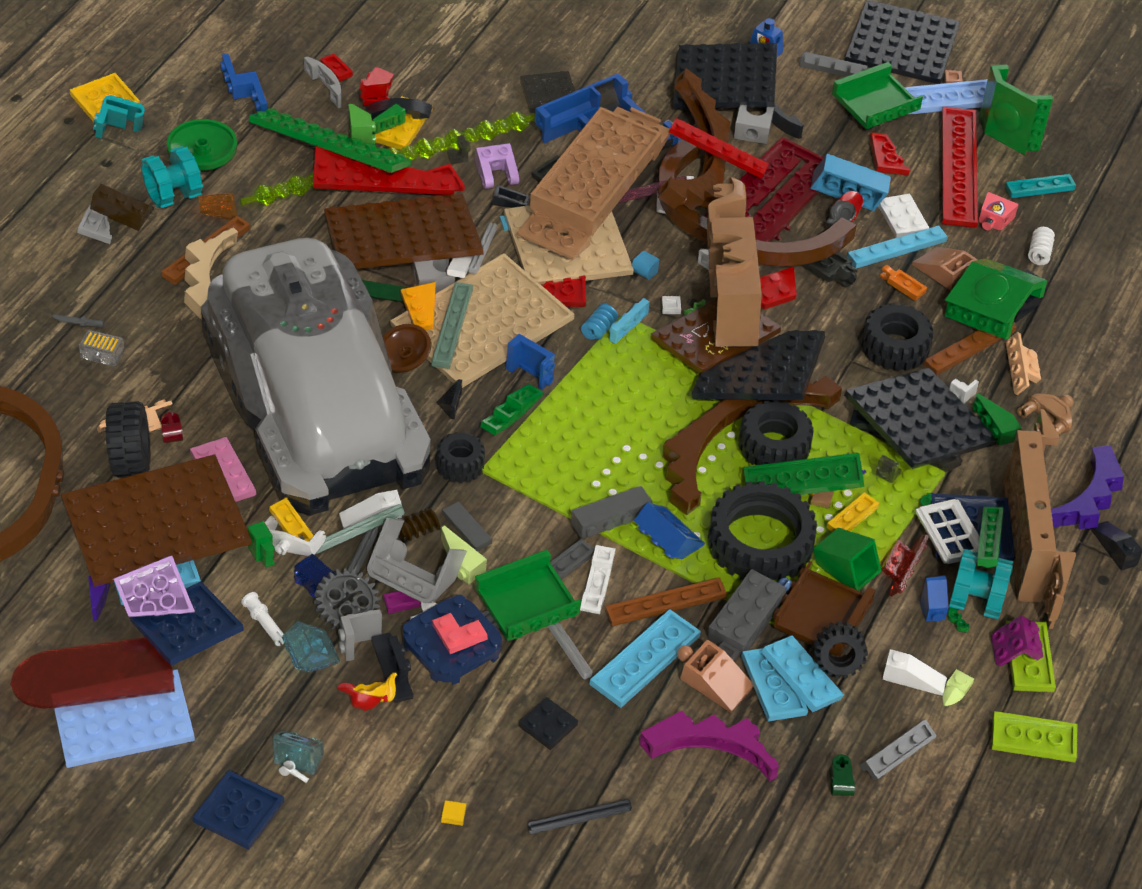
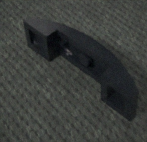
M409 98L384 99L374 102L365 108V111L371 114L372 120L395 104L404 108L406 114H412L413 119L430 118L432 111L431 104Z
M775 104L772 123L786 134L798 139L802 138L804 125L794 115L788 117ZM762 107L764 113H766L767 107Z

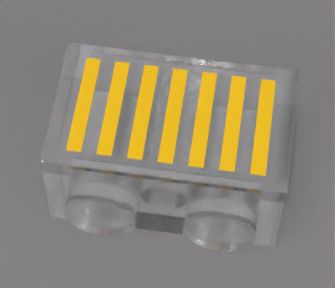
M87 330L79 344L80 356L82 359L116 367L124 353L123 338Z

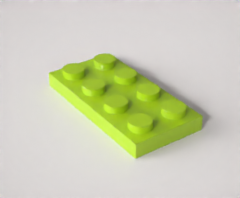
M1035 622L1039 627L1040 641L1043 645V658L1037 661L1023 653L1010 661L1013 690L1055 692L1056 684L1046 622Z
M994 711L991 750L1076 762L1077 724Z

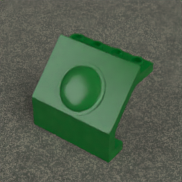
M991 65L979 114L984 133L1024 156L1026 151H1040L1053 101L1052 95L1026 94L1006 82L1009 71L1008 65Z
M987 258L972 261L945 299V301H948L945 317L1000 338L1010 339L1017 312L1029 295L1038 298L1044 296L1047 280Z

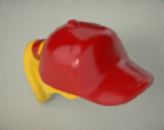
M392 673L385 683L375 682L370 685L359 684L357 686L350 683H341L338 685L337 690L350 695L351 705L354 708L367 711L375 708L380 702H390L394 699L396 692L395 677L397 673Z

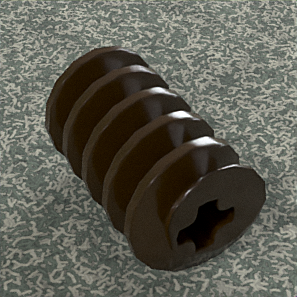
M425 508L424 511L420 510L417 514L412 513L410 517L404 516L402 519L404 523L398 537L405 543L404 537L408 541H412L411 534L415 538H419V531L425 536L426 529L433 533V526L440 530L439 519L431 508Z

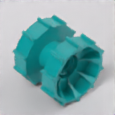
M181 146L171 149L169 158L171 165L167 167L160 160L159 156L155 157L153 155L141 159L142 164L140 168L142 170L143 182L156 208L173 205L175 196L173 189L175 188L180 189L184 198L189 197V199L202 195L201 172L195 157L188 150V147L183 148Z
M964 549L949 607L964 611L968 594L987 599L984 616L998 620L1010 580L1013 561L999 558L998 566L995 567L994 574L976 570L978 552Z

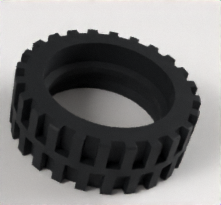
M759 481L758 484L753 485L752 482H745L743 487H740L739 484L733 486V491L726 490L723 493V497H719L716 500L715 506L712 509L708 532L709 549H712V557L714 559L718 558V565L721 568L727 567L728 573L732 576L735 573L740 575L741 580H744L751 569L772 580H780L787 576L791 578L797 576L798 569L806 568V563H809L817 533V521L814 520V511H809L810 504L807 501L802 502L801 495L798 493L792 494L790 488L785 486L782 489L778 487L777 483L773 482L772 485H766L765 481ZM745 516H768L787 525L795 535V540L791 544L779 549H757L739 541L731 533L729 525Z

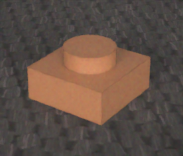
M945 70V83L963 82L962 72Z

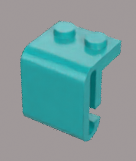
M113 95L106 96L100 112L95 114L93 130H96L95 137L102 139L107 124L125 129L127 120L134 122L133 132L140 131L143 127L144 106Z

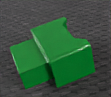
M262 521L248 526L251 538V545H248V549L256 562L262 561L265 568L275 565L273 561V551L275 550L273 535L265 522Z

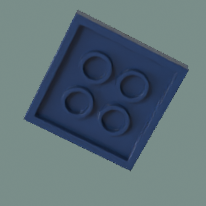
M228 770L193 816V822L249 850L283 805L284 797Z

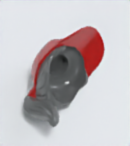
M855 191L847 192L834 203L830 209L831 219L828 218L826 221L827 229L842 217L850 222L856 219L863 205V197L860 193Z

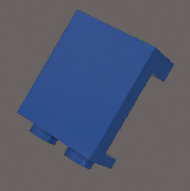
M518 334L508 343L506 370L513 373L518 367L522 368L539 379V388L543 390L554 380L555 354Z

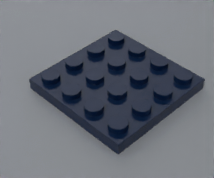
M931 493V504L953 499L959 500L979 537L983 507H1003L999 558L1014 562L1015 554L1008 498ZM952 509L942 511L947 521L957 519ZM939 512L931 513L934 524L944 522ZM960 523L950 525L956 536L966 534ZM947 526L937 528L942 539L952 537ZM968 538L959 540L963 549H974ZM956 542L946 543L951 554L961 552ZM934 546L935 558H941Z
M201 581L186 588L195 611L194 613L130 617L132 624L171 666L244 631L243 624Z

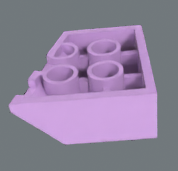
M172 556L114 578L129 617L195 612Z

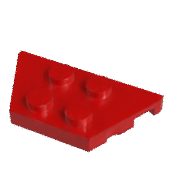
M793 267L760 277L762 292L761 308L764 310L796 300L797 293Z

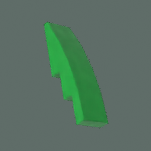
M531 384L520 388L508 395L506 402L494 409L493 415L482 420L480 427L494 436L498 435L531 409L543 396L544 392Z

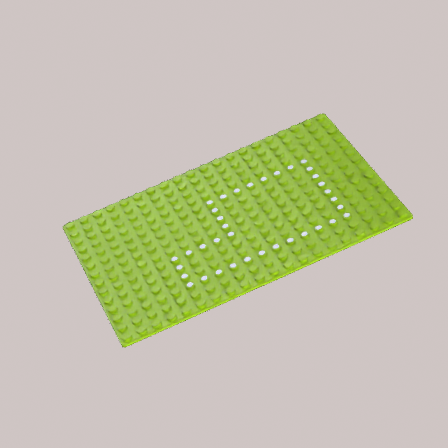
M621 315V316L618 318V320L615 321L614 323L618 322L623 315ZM639 322L616 344L609 341L610 332L607 330L606 334H603V337L592 346L484 465L482 473L571 519L572 510L642 486L653 504L669 509L705 542L704 546L684 559L675 557L672 559L664 553L665 549L662 546L659 547L651 541L652 537L649 534L646 535L638 529L639 525L635 521L598 534L694 584L720 578L727 592L724 600L728 601L743 580L736 573L733 576L729 574L728 568H721L718 565L719 559L712 557V549H709L708 532L711 513L716 500L719 497L722 498L726 490L732 492L733 486L738 484L740 487L745 486L744 467L754 466L748 462V458L746 459L739 449L738 440L742 418L719 432L702 453L696 468L697 487L702 492L700 506L688 515H685L670 503V491L674 485L666 480L667 467L670 462L663 458V445L668 439L675 437L680 430L686 429L694 420H698L705 412L712 410L719 402L724 400L692 398V391L699 373L651 340V333L657 330ZM795 405L800 408V411L803 410L807 414L814 428L811 450L807 459L860 453L862 470H866V473L863 474L864 487L834 491L830 508L812 505L810 494L801 495V501H807L810 504L809 511L813 510L815 513L814 520L817 521V533L814 547L832 533L826 528L827 523L865 492L879 502V508L851 530V532L875 539L881 563L916 516V509L922 507L920 503L922 496L935 490L943 479L945 471L932 464L912 469L889 443L813 406ZM775 432L763 434L774 440L789 439L785 435ZM745 516L729 525L731 533L739 541L757 549H779L791 544L795 540V535L787 525L768 516ZM813 551L810 559L812 562L811 570L841 583L817 565ZM798 569L797 576L793 578L787 576L786 578L791 580L792 583L794 580L798 581L800 570ZM772 618L769 623L774 625L775 619Z

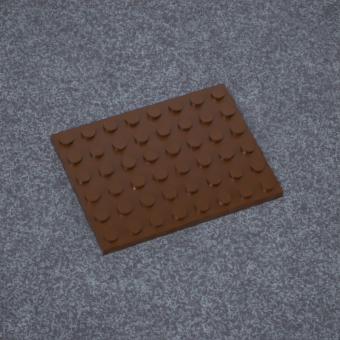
M454 193L447 196L436 195L428 198L418 197L417 199H401L399 201H383L381 203H365L362 205L351 204L343 207L332 206L324 209V216L334 251L345 255L356 269L484 255L482 243L463 194Z
M215 454L61 494L65 510L94 587L115 582L114 578L169 556L173 557L177 565L251 545L250 535Z

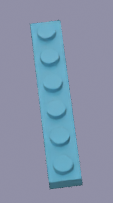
M935 226L850 251L847 258L853 261L852 265L855 268H860L947 242L948 236L940 226Z

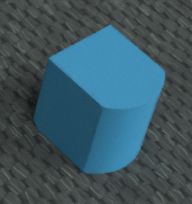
M642 251L633 260V272L650 280L658 272L659 259L646 251Z

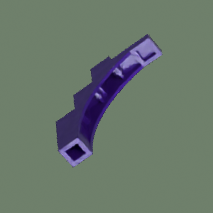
M1111 445L1092 447L1090 462L1093 467L1094 478L1088 488L1076 499L1058 508H1051L1053 527L1077 524L1079 530L1098 527L1100 515L1098 510L1110 509L1111 491H1119L1123 487L1124 475Z

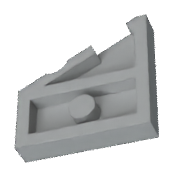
M89 205L77 233L110 244L112 235L109 232L108 217L91 210V205Z

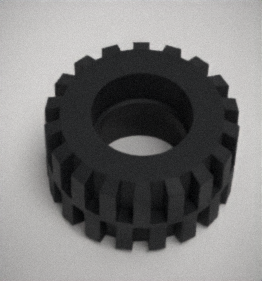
M454 432L453 435L448 434L447 437L441 439V442H438L436 448V468L440 476L443 475L444 479H450V482L453 483L455 481L458 483L466 481L468 483L471 482V479L475 480L482 474L485 462V448L483 442H480L478 437L474 438L473 434L468 435L467 432Z
M837 621L838 625H834L832 622L829 623L830 627L826 628L824 626L822 633L818 632L816 635L817 640H814L816 660L818 665H820V669L822 671L826 670L827 675L831 676L834 674L835 678L843 675V678H848V674L855 675V670L858 669L860 671L863 668L862 664L866 663V656H868L867 646L861 631H858L856 626L851 627V623L848 622L843 625L842 621ZM844 642L852 646L851 651L843 657H835L829 653L831 647L837 643Z

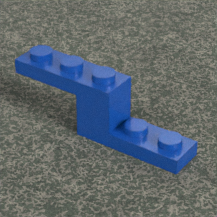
M229 53L222 54L220 69L223 72L224 81L228 82V93H232L233 99L251 97L252 101L255 100L256 111L267 110V102L256 71L235 74Z

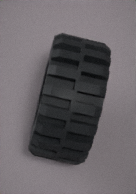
M890 303L888 306L886 304L881 305L879 308L872 310L866 317L861 337L862 350L870 361H874L875 365L879 367L883 366L886 370L908 371L911 368L914 369L923 364L929 356L934 335L933 326L927 316L924 317L923 312L915 310L912 306L907 307L905 304L896 305L895 303ZM887 335H900L905 337L907 340H897Z
M778 400L773 402L764 401L761 405L759 403L754 405L753 408L746 412L741 421L738 441L742 455L746 459L748 458V462L752 465L807 459L811 450L814 433L812 422L807 417V414L803 410L800 411L799 407L791 406L790 403L785 401L784 403H780ZM775 432L783 434L789 439L774 440L763 434Z
M139 401L110 404L106 411L105 433L108 460L112 474L119 478L148 472L151 463L149 424L144 404Z

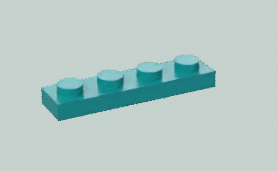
M1070 174L1009 181L1005 184L1010 198L1073 191L1076 187Z

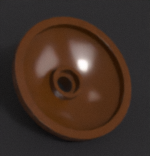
M402 324L390 329L383 335L392 372L401 373L417 368L427 359L431 351L430 336L421 326Z

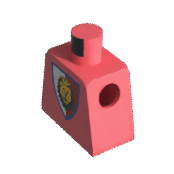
M988 192L981 209L979 222L982 223V227L985 230H991L992 228L1002 230L1015 218L1018 204Z

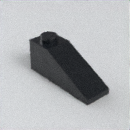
M1108 521L1098 524V527L1090 528L1121 571L1138 565L1142 549L1131 535Z

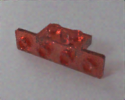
M927 534L916 540L912 549L899 539L893 543L881 566L882 571L895 581L889 592L891 597L897 593L901 594L907 587L906 581L913 575L914 571L912 569L918 564L921 559L920 554L928 545L926 543L929 538Z

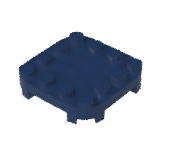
M460 594L431 607L409 620L403 626L404 648L406 651L410 650L431 673V679L436 683L438 680L452 682V685L460 683V677L489 660L494 663L499 659L502 649V636L497 628L471 601L465 599ZM449 613L453 615L459 627L479 620L487 633L488 639L449 654L434 629L432 620Z

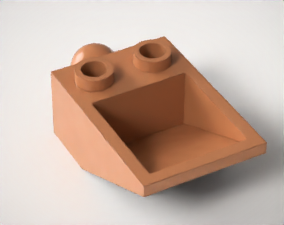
M935 247L913 261L912 265L952 291L971 262L978 259L963 250Z
M706 640L695 654L692 648L687 645L681 646L678 649V658L686 662L680 679L728 712L732 713L752 690L753 684L723 649L709 640Z

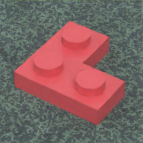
M451 613L432 620L433 627L449 654L488 639L487 633L479 620L459 627Z

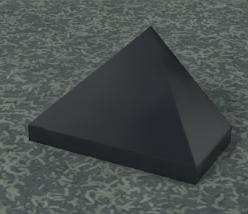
M458 379L436 402L449 418L454 420L462 395V379Z

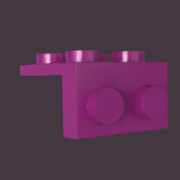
M1022 615L999 628L991 635L995 662L1000 667L1023 653L1037 661L1043 658V645L1040 641L1039 627L1034 621Z

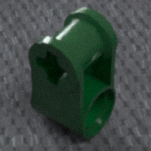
M844 754L836 755L832 761L830 769L832 796H854L855 793L852 762Z

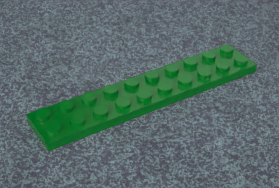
M273 108L257 111V113L249 116V122L391 173L411 165V159L406 158L403 154L392 153L386 148L380 149L375 144L364 143L358 138H349L347 134L335 133L330 128H321L316 123H307L302 118H293L290 114L279 113Z

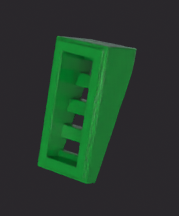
M395 104L374 118L372 121H375L376 131L372 133L377 134L403 124L406 116L405 109Z

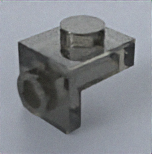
M464 135L457 136V149L447 151L451 164L468 162V152L471 151L470 142L466 141Z
M882 455L878 461L876 475L893 483L902 470L899 468V463Z

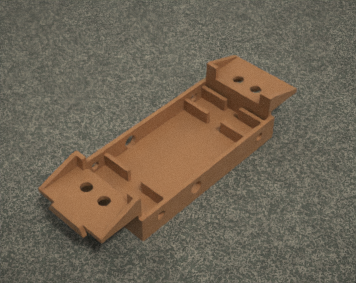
M600 107L532 191L530 209L533 210V213L519 229L517 235L574 260L589 247L591 236L594 235L651 159L656 160L670 136V133H668L670 129L660 125V119L632 107L630 108L631 112L617 107L614 112ZM546 226H551V227H552V228L547 229V230L545 229ZM567 233L568 235L562 237L560 234Z
M1040 409L1033 431L1017 430L1003 486L1005 498H1008L1015 554L1013 571L1017 601H1045V613L1048 617L1049 629H1053L1064 601V593L1076 552L1056 551L1044 450L1046 445H1058L1060 437L1046 411ZM1041 503L1045 505L1046 508L1042 510L1035 507V504Z

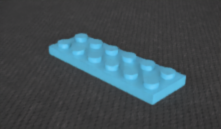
M669 609L591 678L589 685L622 708L678 657L677 651L681 646H690L700 637L701 631Z

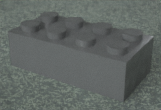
M751 569L709 626L708 640L717 645H720L723 641L740 650L739 657H741L742 652L749 651L773 618L777 607H781L782 600L786 594V587Z

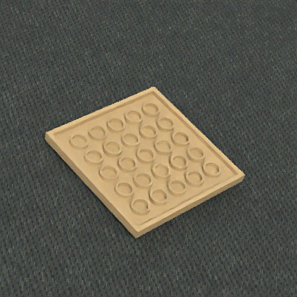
M530 206L504 209V216L521 267L540 285L545 284L546 281L553 280L554 283L570 277L571 280L579 279V276L585 275L586 281L633 275L634 269L612 211L594 235L591 236L589 247L572 260L517 235L519 229L533 213ZM551 226L545 227L546 230L552 228ZM562 233V234H560V235L563 237V236L568 235V234H567V233Z

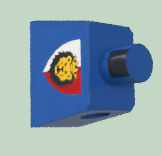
M768 18L754 29L750 43H777L778 57L783 53V31L774 26L775 21Z

